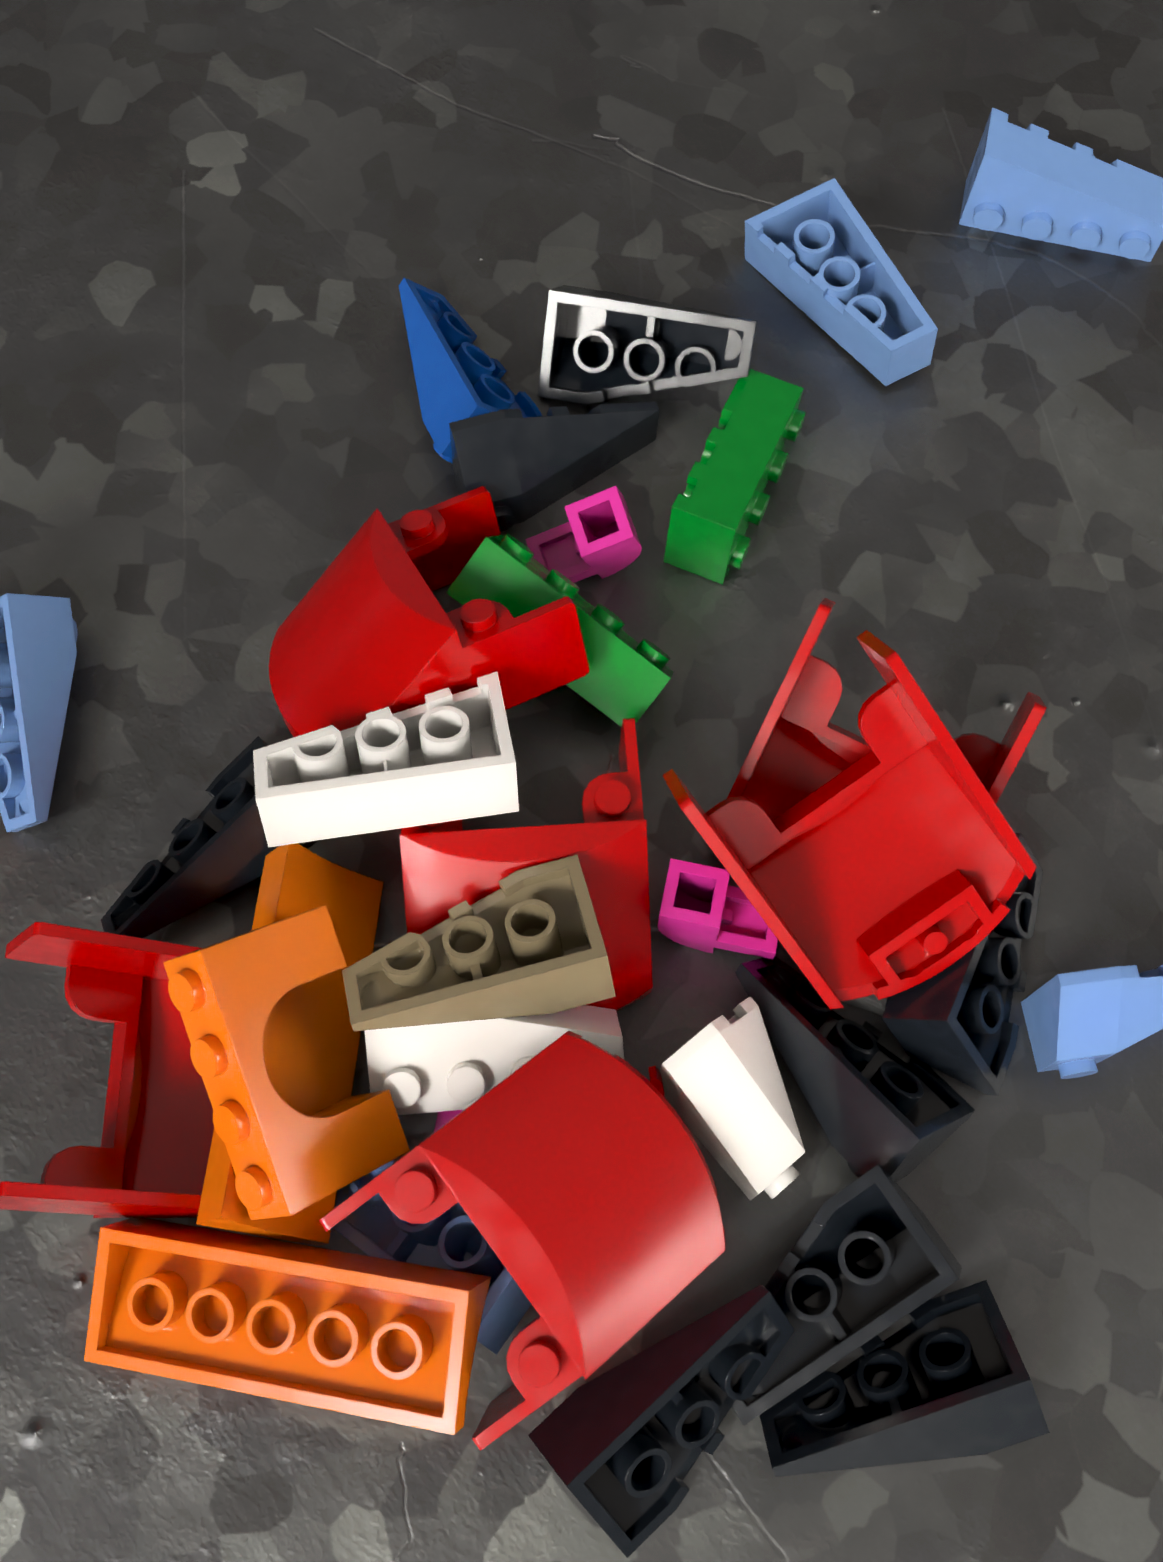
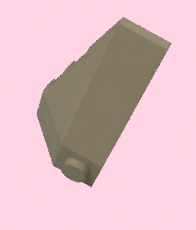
M578 855L517 870L498 881L500 885L499 890L471 906L465 900L447 910L450 918L422 934L409 932L342 970L350 1023L353 1031L552 1014L616 997L608 955Z

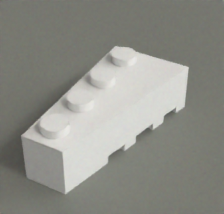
M498 671L478 677L477 687L453 695L449 687L426 694L425 704L392 714L389 707L367 713L366 719L359 725L342 731L330 725L253 750L255 798L268 847L518 812L516 760Z
M583 1005L552 1014L365 1030L370 1093L389 1089L398 1115L464 1110L567 1031L581 1035V1038L603 1048L612 1055L616 1054L624 1059L623 1036L615 1009Z

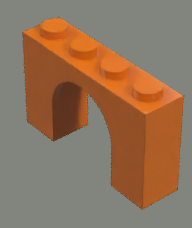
M326 905L163 962L169 979L168 991L171 1001L180 1011L191 1043L190 1055L196 1071L202 1076L213 1108L214 1128L218 1136L225 1143L236 1176L235 1189L240 1201L247 1208L250 1220L292 1216L410 1151L389 1089L349 1096L311 1116H307L297 1112L284 1102L274 1089L267 1074L263 1057V1036L268 1017L275 1004L291 989L347 967Z

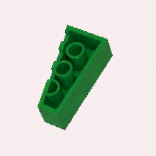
M750 369L749 376L738 379L723 407L718 428L713 427L706 440L700 463L695 461L686 482L688 484L684 495L678 494L672 505L664 563L722 585L731 566L738 569L741 568L751 543V538L744 536L750 523L759 526L770 499V495L763 493L768 481L778 483L789 453L782 451L785 441L787 439L795 442L802 428L806 412L798 408L804 388Z
M504 534L486 537L446 593L461 605L474 599H488L499 602L510 611L514 618L560 598L569 597L576 606L590 671L586 676L566 685L621 727L623 718H635L636 724L671 679L674 672L666 666L670 657L645 638L640 643L635 641L622 630L625 623L618 616L601 604L593 607L578 594L580 589L576 584L555 569L549 571L533 558L534 553L513 536Z

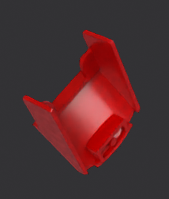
M486 487L475 488L423 510L410 511L403 515L401 519L389 524L377 508L280 625L270 651L269 679L277 706L293 737L330 725L342 731L359 725L366 719L367 713L386 707L390 708L392 714L425 704L426 694L449 687L452 695L477 687L478 677L498 671L505 710L584 677L589 673L590 669L576 606L569 597L560 598L514 618L503 604L488 599H474L465 603L462 607L446 613L432 591L455 581L486 537L501 535L491 494Z
M824 598L820 603L727 797L728 799L730 797L744 796L753 799L763 808L771 821L871 752V749L862 737L829 722L840 701L843 690L842 679L835 667L811 655L836 603L827 598ZM1030 692L1026 694L1001 743L977 733L962 734L954 738V741L995 804H997L1047 708L1039 696Z
M865 630L856 638L886 682V685L873 693L862 704L858 713V728L871 752L773 821L770 820L757 802L744 796L730 797L704 812L673 768L662 775L679 807L829 1009L844 1008L840 1001L853 1000L873 994L878 1000L891 997L932 978L970 952L1003 920L1010 911L1006 902L1010 899L1024 875L1031 879L1036 869L1033 860L900 656L868 630Z
M635 718L622 719L619 743L620 772L599 775L590 781L584 790L582 800L583 823L463 830L462 820L401 828V834L399 835L407 933L422 934L450 918L447 910L465 900L471 906L499 890L500 885L498 881L517 870L578 855L608 955L616 997L587 1005L615 1009L617 1012L639 998L641 1000L650 994L653 988L647 820L644 819Z
M45 922L33 923L6 945L5 958L67 967L64 987L65 998L70 1008L80 1017L92 1021L114 1023L101 1147L73 1146L54 1154L44 1167L40 1184L0 1182V1209L94 1215L93 1218H197L214 1132L213 1108L202 1076L196 1071L190 1055L191 1043L180 1011L171 1001L168 991L169 979L163 962L201 949L200 947Z
M571 1031L564 1033L319 1220V1223L327 1232L377 1193H379L389 1209L399 1219L411 1224H426L438 1218L459 1202L535 1308L539 1316L517 1333L512 1339L506 1355L507 1371L514 1385L490 1402L472 1436V1440L479 1450L487 1447L581 1376L585 1379L590 1377L726 1249L725 1228L713 1177L701 1150L679 1114L661 1092L627 1061L616 1054L612 1055L603 1048L581 1038V1035Z

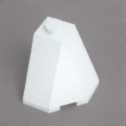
M748 997L733 1009L735 1015L727 1021L721 1015L713 1020L663 1062L659 1071L662 1076L666 1100L751 1201L763 1190L773 1199L793 1182L800 1173L792 1164L805 1153V1149L759 1006L751 997Z

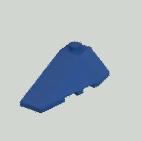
M403 278L398 286L421 415L434 441L433 448L443 459L453 463L449 423L502 409L519 408L523 417H541V412L526 392L519 391L515 395L501 379L507 370L498 359L490 358L484 351L473 345L477 335L447 299L431 289Z

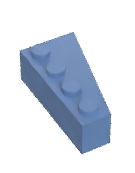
M992 107L966 179L959 225L1151 262L1163 240L1162 177L1118 159L1110 164L1095 158L1093 149L1076 142L1070 148L1048 139V130L1032 123L1027 129L1007 122L1009 114Z
M835 178L745 220V260L882 384L887 386L931 364L938 328Z

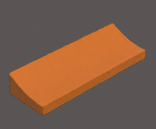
M297 843L278 846L265 856L252 930L326 905L347 967L297 986L283 995L272 1009L264 1030V1063L274 1089L291 1108L299 1113L311 1116L352 1094L361 1031H353L350 1023L342 970L373 953L383 882L332 863ZM214 1128L196 1224L315 1246L329 1244L331 1229L326 1232L319 1223V1220L334 1209L337 1191L292 1216L250 1220L247 1208L240 1201L235 1189L236 1176L225 1143L218 1136Z
M129 1218L100 1227L84 1361L455 1435L464 1427L474 1352L491 1277L147 1218Z

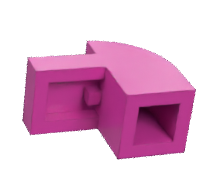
M617 486L564 506L569 522L525 539L528 548L534 553V559L549 571L552 569L557 570L573 583L596 574L602 579L615 574L635 561L642 551L627 503Z
M670 859L657 925L658 930L665 937L681 945L713 954L714 948L773 960L778 943L777 937L739 887L728 885L730 874L726 869Z

